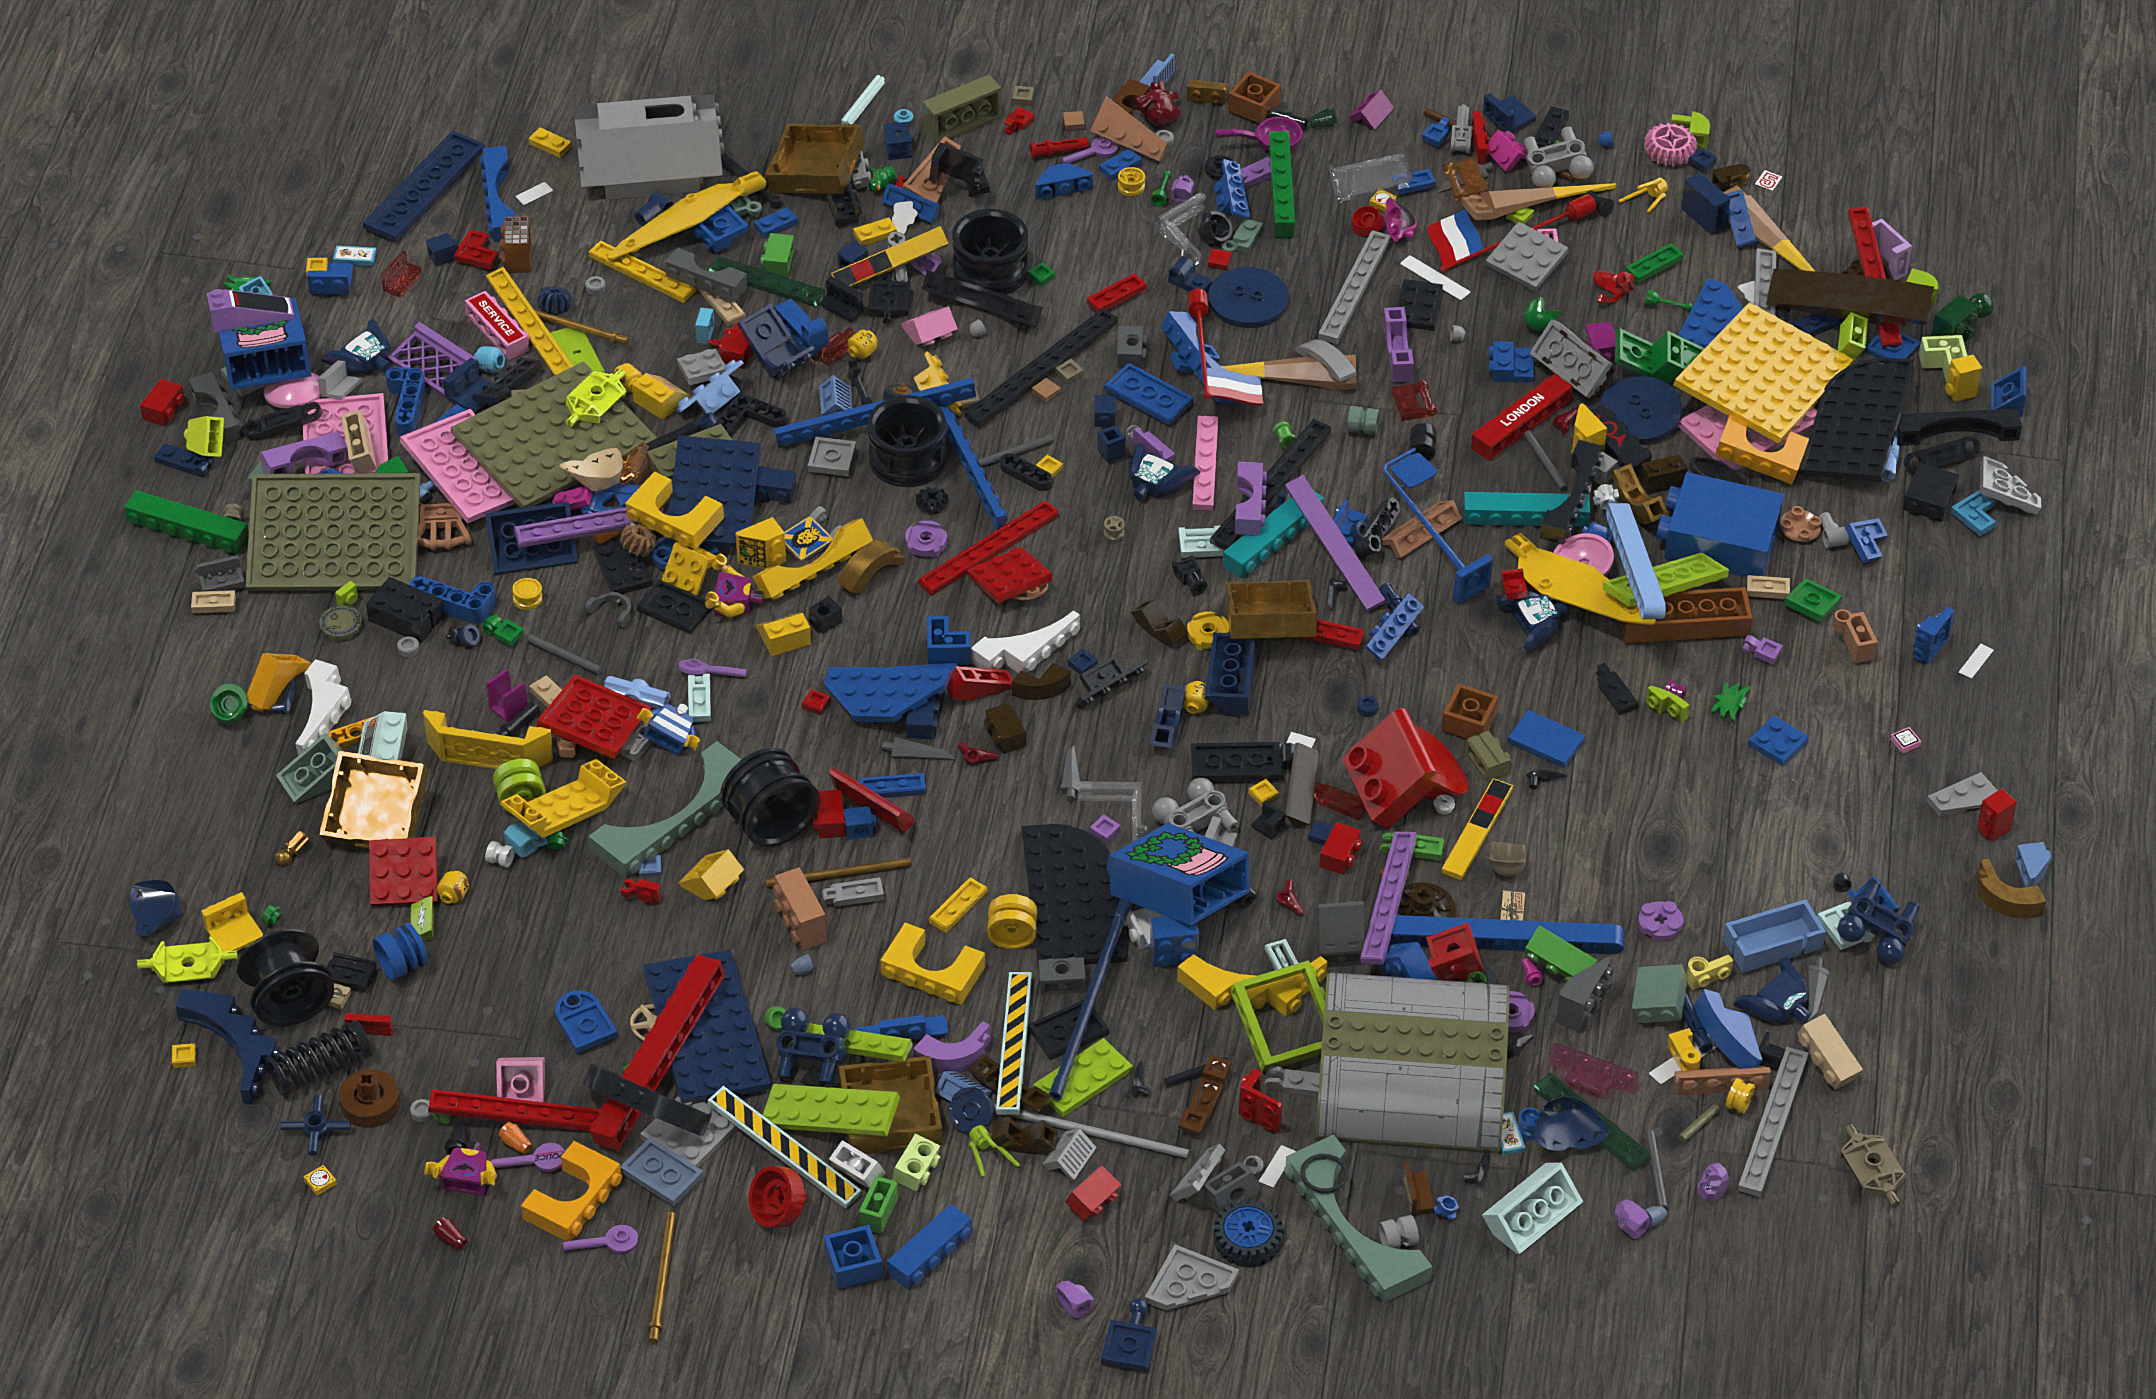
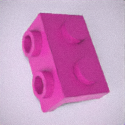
M1497 130L1487 143L1489 144V154L1504 171L1510 173L1520 158L1526 159V148L1516 142V137L1509 131L1502 132Z

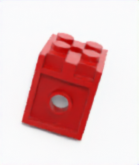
M1468 922L1426 937L1432 955L1428 962L1438 980L1451 981L1458 978L1459 981L1468 978L1467 974L1478 970L1480 973L1485 972L1471 926ZM1454 946L1460 947L1459 949L1449 952V950Z

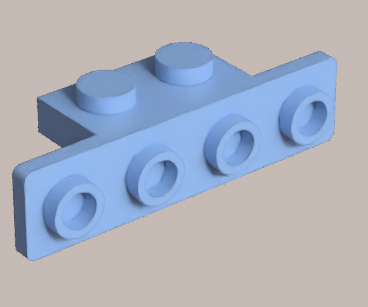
M732 360L724 366L726 370L721 374L717 372L709 378L710 383L705 387L701 384L693 390L694 395L688 399L686 396L677 403L679 407L675 411L677 413L682 412L695 401L705 414L708 412L714 413L741 392L729 377V374L743 364L742 360L737 362Z

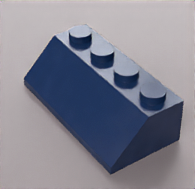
M1214 632L1205 699L1227 714L1249 715L1257 657L1256 638L1231 639L1230 633Z

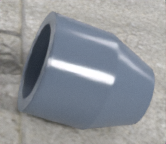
M808 954L797 958L791 964L794 975H805L815 970Z
M1652 1206L1645 1209L1650 1217L1648 1228L1660 1224L1667 1216L1666 1209L1663 1206Z

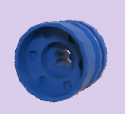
M408 922L402 924L401 928H394V938L391 934L385 932L372 940L377 960L391 981L407 975V966L412 971H415L419 966L424 967L429 962L421 937L413 925Z

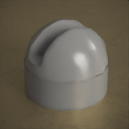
M979 319L970 325V333L974 337H980L987 333Z
M1451 326L1450 341L1459 342L1464 339L1466 332L1463 327Z
M1131 425L1126 430V439L1133 443V429L1138 428L1141 430L1137 425Z
M1248 1156L1243 1162L1253 1174H1257L1263 1169V1160L1258 1156ZM1251 1162L1257 1163L1258 1167L1250 1166Z

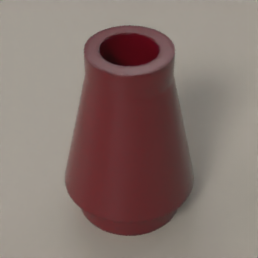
M442 1217L433 1227L437 1238L454 1246L457 1250L462 1249L468 1241L451 1218Z

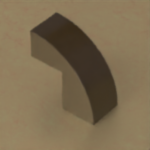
M1157 599L1145 601L1131 611L1139 625L1152 637L1161 642L1174 644L1188 633L1180 618L1168 620Z
M1052 663L1039 679L1024 671H1020L1012 680V696L1025 700H1044L1055 697L1071 686V671L1055 663Z
M1007 1116L994 1122L991 1139L995 1144L1014 1152L1041 1154L1055 1150L1058 1131L1045 1120L1022 1128Z

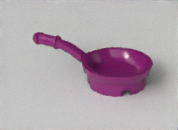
M1272 117L1261 122L1255 133L1235 128L1218 129L1215 131V136L1217 138H1235L1240 136L1258 140L1262 150L1266 152V150L1269 151V131H1289L1290 154H1292L1293 150L1298 148L1303 130L1300 124L1292 119Z

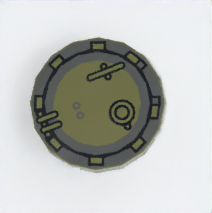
M344 605L331 607L321 615L319 621L321 633L328 636V639L332 641L352 639L357 632L361 631L363 625L360 613L355 608Z

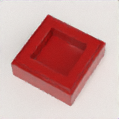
M1212 249L1208 260V267L1227 270L1231 259V252Z
M811 689L801 703V708L821 715L831 701L830 696Z

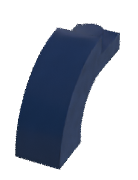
M1164 683L1156 722L1153 723L1150 745L1167 748L1174 746L1183 713L1185 686Z

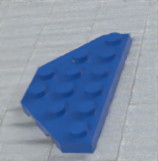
M1707 278L1678 336L1706 348L1741 312L1743 307L1726 283Z
M829 667L824 680V686L835 697L842 708L846 709L855 722H896L903 718V713L910 709L914 711L928 702L927 698L933 694L944 692L947 689L951 672L949 668Z

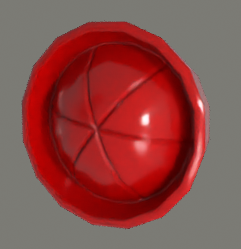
M1363 206L1354 212L1351 220V229L1357 235L1369 236L1371 231L1379 232L1385 223L1384 216L1373 206Z

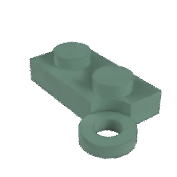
M738 196L728 203L739 216L747 215V212L756 215L762 210L761 204L756 201L751 202L748 196Z
M1244 219L1233 236V240H1227L1222 243V250L1230 251L1231 254L1236 251L1248 254L1263 229V223Z

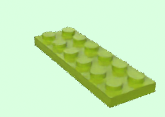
M1702 552L1652 567L1663 597L1683 592L1693 587H1699L1709 582H1716L1719 579L1728 577L1729 573L1728 568ZM1627 575L1603 582V590L1612 597L1617 598L1629 607L1637 605Z
M773 1084L763 1116L780 1129L887 1136L900 1096L897 1092Z

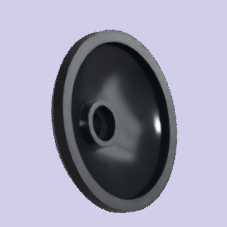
M1694 456L1689 463L1693 474L1747 485L1746 480L1736 470L1731 469L1725 463L1706 456Z

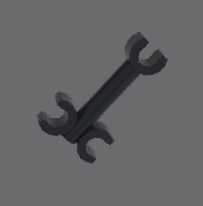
M857 359L849 360L848 378H851V386L856 387L862 406L871 404L872 400L867 395L859 375L861 368L857 366Z

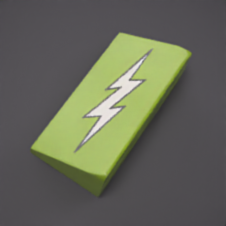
M432 896L411 905V925L416 929L422 941L433 940L434 904Z

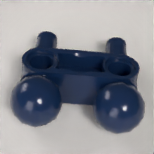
M1869 879L1862 894L1856 895L1852 904L1848 907L1846 916L1839 920L1837 930L1839 936L1847 942L1860 940L1864 936L1865 930L1881 938L1876 950L1878 958L1885 964H1896L1903 959L1904 947L1914 933L1915 926L1913 921L1920 906L1915 902L1909 901L1901 916L1874 901L1881 884L1874 879ZM1857 907H1861L1865 914L1860 913ZM1896 929L1901 930L1904 936L1899 935Z
M800 1008L788 1009L781 1018L783 1030L776 1039L777 1053L781 1057L777 1076L791 1079L794 1060L797 1058L822 1062L819 1081L825 1084H833L836 1065L841 1063L847 1054L845 1038L849 1036L851 1031V1023L848 1017L841 1013H832L825 1018L822 1024L825 1035L807 1033L806 1031L810 1025L807 1013ZM794 1040L793 1045L788 1048L789 1042ZM835 1045L834 1051L829 1053L830 1048Z

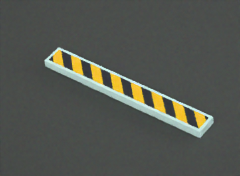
M1009 972L996 1105L997 1115H1020L1032 972Z
M721 1087L708 1099L710 1107L845 1209L861 1195V1189L726 1087Z

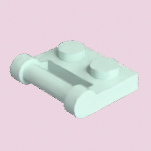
M1220 526L1202 529L1179 527L1178 536L1181 558H1188L1191 555L1194 557L1223 556V549L1210 544V537Z
M1846 902L1820 912L1817 917L1840 950L1863 941L1869 942L1875 937L1874 934L1865 930L1864 936L1856 942L1844 941L1839 936L1837 930L1839 920L1844 915L1846 916L1847 909L1852 904L1851 902Z

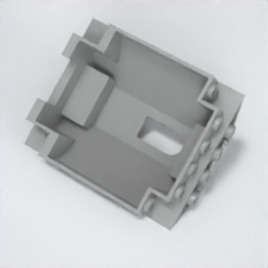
M714 94L574 105L581 188L605 186L606 200L651 196L654 192H659L662 195L700 192V184H703V178L723 175L721 154H724V144L720 142L723 141L722 129H718L721 128L720 116H716L719 115V104L715 103Z

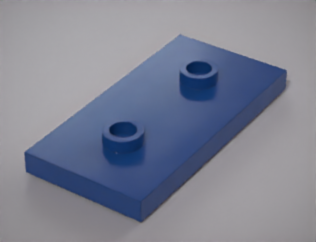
M1131 363L1125 365L1104 385V390L1168 425H1171L1194 403V397Z

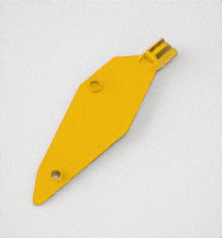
M755 171L739 177L734 183L716 184L700 192L688 194L685 198L624 239L607 257L609 260H613L625 254L637 252L644 246L697 225L738 196H748L764 189L766 181L759 172Z
M1521 533L1505 541V547L1519 558L1518 569H1523L1524 580L1540 594H1546L1549 598L1622 622L1645 625L1656 623V619H1642L1637 605L1634 607L1626 606L1623 602L1604 591L1603 582L1609 579L1594 566L1537 548Z

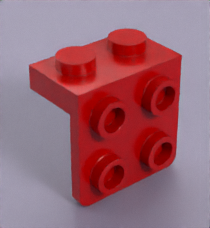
M1254 1068L1241 1081L1238 1114L1246 1120L1261 1125L1266 1130H1272L1277 1133L1281 1129L1283 1105L1281 1102L1260 1092L1262 1072Z

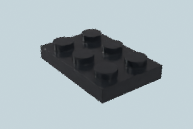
M1409 279L1403 280L1398 307H1404L1408 328L1434 331L1443 292V284Z
M620 541L593 548L594 556L610 592L625 594L652 586V579L641 555L636 557L633 553L629 554L628 550L623 549Z

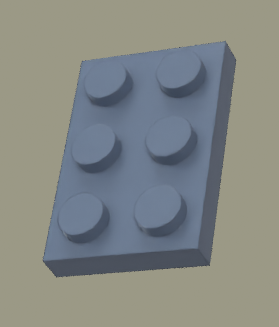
M651 1137L620 1166L622 1174L672 1206H675L704 1177L701 1169Z

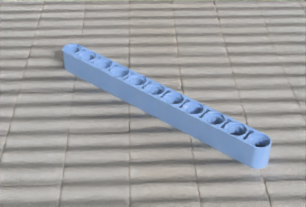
M1608 503L1606 509L1607 522L1641 618L1664 619L1666 611L1665 601L1629 503Z

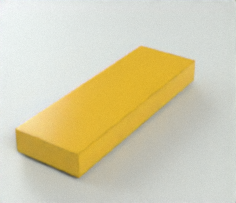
M970 877L929 917V923L947 933L988 892V887Z

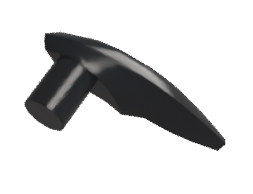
M1333 577L1330 578L1327 589V601L1331 611L1334 608L1337 589H1346V581H1336Z
M1543 769L1531 771L1526 776L1530 778L1529 788L1536 789L1538 780L1565 778L1567 774Z
M1526 1035L1509 1044L1507 1047V1059L1519 1056L1525 1045L1533 1039V1036Z
M1139 1061L1135 1069L1131 1091L1133 1095L1139 1093L1148 1097L1151 1088L1141 1085L1143 1081V1063Z
M1488 1149L1482 1156L1476 1172L1464 1173L1465 1182H1481L1485 1178L1489 1165Z

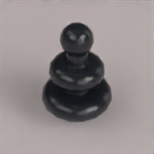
M450 627L448 635H445L446 639H449L453 645L460 641L458 633L461 628Z

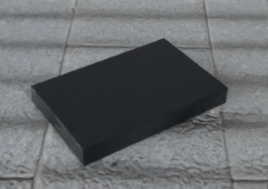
M660 579L636 606L638 612L688 634H691L711 611L705 605L706 599Z
M1084 1000L1028 1024L1029 1032L1049 1060L1065 1054ZM1094 1007L1079 1047L1109 1035V1028Z

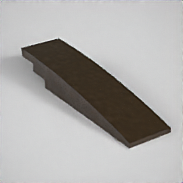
M1773 269L1766 305L1846 319L1853 312L1868 318V323L1883 326L1886 325V322L1905 326L1906 322L1926 325L1934 286L1840 273Z

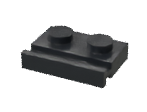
M334 952L327 968L332 973L333 983L366 992L377 964L376 961Z

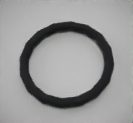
M1320 1153L1304 1161L1300 1170V1177L1309 1189L1319 1193H1331L1345 1185L1348 1179V1169L1345 1163L1337 1156ZM1319 1158L1334 1160L1341 1165L1343 1178L1339 1184L1331 1188L1313 1186L1305 1176L1307 1165Z

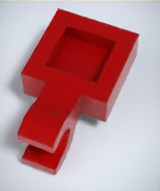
M1018 107L1004 121V124L1007 125L1004 132L1011 135L1017 128L1025 129L1034 121L1035 114Z
M625 879V887L629 889H620L622 897L630 898L637 895L638 900L659 904L661 900V887L659 883L639 879L637 883L633 880Z

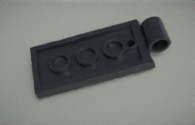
M1280 742L1191 743L1192 781L1197 778H1205L1209 781L1283 780L1282 769L1292 770L1295 744L1285 743L1281 746Z

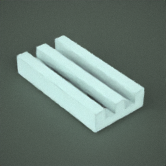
M1286 939L1265 945V952L1275 970L1282 967L1272 949L1275 950L1283 968L1289 966L1279 948L1280 946L1283 947L1291 965L1298 964Z

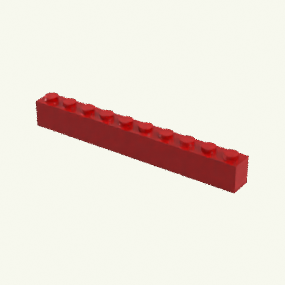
M696 955L693 962L688 965L687 972L683 978L679 980L674 993L668 998L663 1011L657 1016L652 1029L646 1034L641 1047L635 1052L630 1065L625 1068L623 1078L653 1091L657 1089L726 975L721 961ZM609 1098L603 1104L597 1119L590 1126L589 1131L594 1143L619 1151L642 1112Z

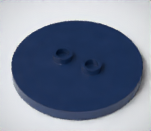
M1240 267L1222 273L1212 282L1209 288L1208 301L1213 313L1224 322L1246 328L1260 327L1276 321L1283 315L1288 306V289L1285 283L1272 272L1255 267Z
M1648 376L1628 377L1614 383L1603 394L1600 405L1603 403L1608 409L1611 408L1614 411L1618 421L1625 423L1629 433L1636 435L1640 444L1655 442L1667 437L1676 429L1682 415L1681 400L1674 388L1660 379Z

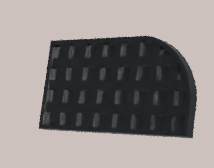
M1883 357L1860 361L1841 370L1827 383L1800 466V475L1882 481L1914 372V359Z
M1063 824L1021 826L1029 899L1037 907L1036 938L1034 939L1037 968H1039V960L1083 957L1084 965L1097 964L1119 902V898L1111 895L1110 875L1107 872V862L1111 853L1099 839L1073 826ZM1123 927L1110 963L1127 962Z

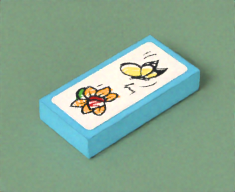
M336 246L333 262L373 267L376 248Z
M1503 1113L1500 1147L1502 1155L1525 1152L1526 1147L1518 1129L1514 1113Z

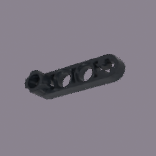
M1389 498L1380 503L1355 540L1354 550L1359 557H1365L1381 550V540L1400 513V504L1395 498ZM1380 516H1381L1382 519H1383L1384 525H1382V524L1380 523V520H1379V517H1380Z

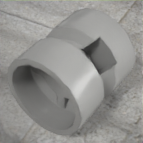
M1412 1215L1399 1217L1397 1222L1390 1219L1378 1223L1382 1245L1399 1249L1401 1245L1410 1247L1419 1244L1418 1229Z

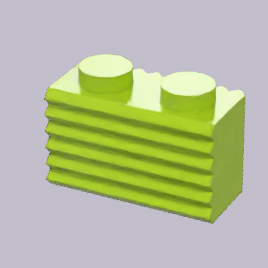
M1851 312L1840 325L1838 351L1854 359L1853 361L1866 348L1868 318Z

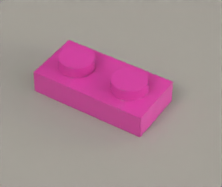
M584 486L559 492L554 495L552 504L569 501L570 510L590 505L594 491Z

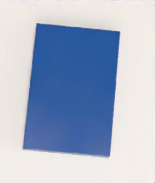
M1528 710L1508 736L1507 742L1565 768L1585 741V735Z

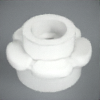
M1445 794L1437 796L1436 800H1434L1436 811L1443 815L1451 813L1455 807L1453 797Z

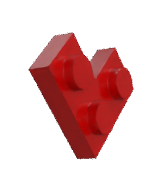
M469 230L454 254V260L491 270L499 258V252L484 248L489 240L487 233Z

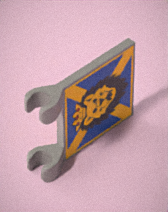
M822 506L817 507L810 516L784 532L785 547L801 563L828 547L834 539L837 529L842 527L841 525L837 526L829 534L818 523L825 521L827 518L824 514L826 510Z

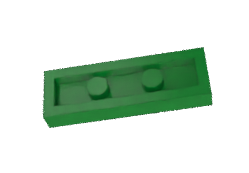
M1670 243L1626 266L1625 272L1635 275L1634 281L1638 284L1682 261L1684 253Z

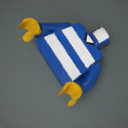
M678 704L676 708L666 705L663 709L658 708L650 711L643 708L637 719H641L645 725L648 724L643 737L678 756L683 747L688 746L696 751L700 739L696 737L695 728L692 726L693 718L687 715L689 709L686 705Z

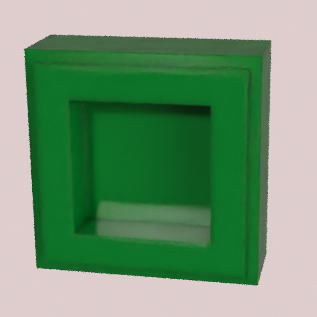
M1042 262L1027 271V276L1041 287L1055 278V272Z

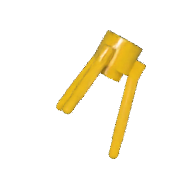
M1659 177L1654 181L1639 185L1637 188L1641 190L1621 198L1619 203L1648 191L1650 196L1657 197L1647 210V213H1650L1666 197L1665 192L1668 190V185L1664 179Z

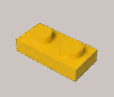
M539 128L528 138L530 145L559 158L572 147L571 141L543 128Z
M889 217L853 229V235L858 243L863 246L887 239L889 234L897 232V228Z

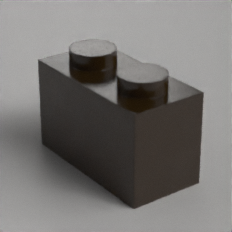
M1680 454L1644 462L1641 464L1640 482L1647 494L1669 490L1671 486L1682 487L1688 468Z
M1010 702L986 710V719H984L985 729L987 732H991L993 743L996 747L1000 748L1002 754L1026 747V730Z

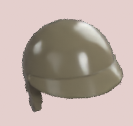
M1493 842L1490 857L1488 858L1493 870L1504 877H1513L1519 874L1526 864L1525 845Z

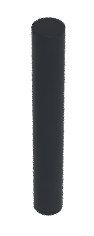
M1206 1064L1164 1078L1165 1086L1169 1087L1203 1075Z

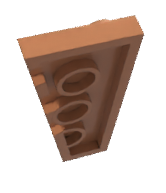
M1106 96L1090 131L1161 162L1168 144Z
M946 137L940 141L959 150L961 148L960 145ZM936 146L903 184L902 188L938 203L949 175L942 173L937 183L929 181L931 160L937 148Z

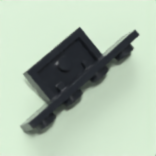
M1114 654L1082 673L1079 678L1088 690V693L1080 697L1076 701L1075 706L1079 707L1083 704L1086 707L1095 701L1094 697L1100 694L1103 697L1112 691L1111 687L1114 685L1120 687L1129 680V676L1134 675V677H1137L1145 671L1144 667L1148 660L1144 659L1125 671Z

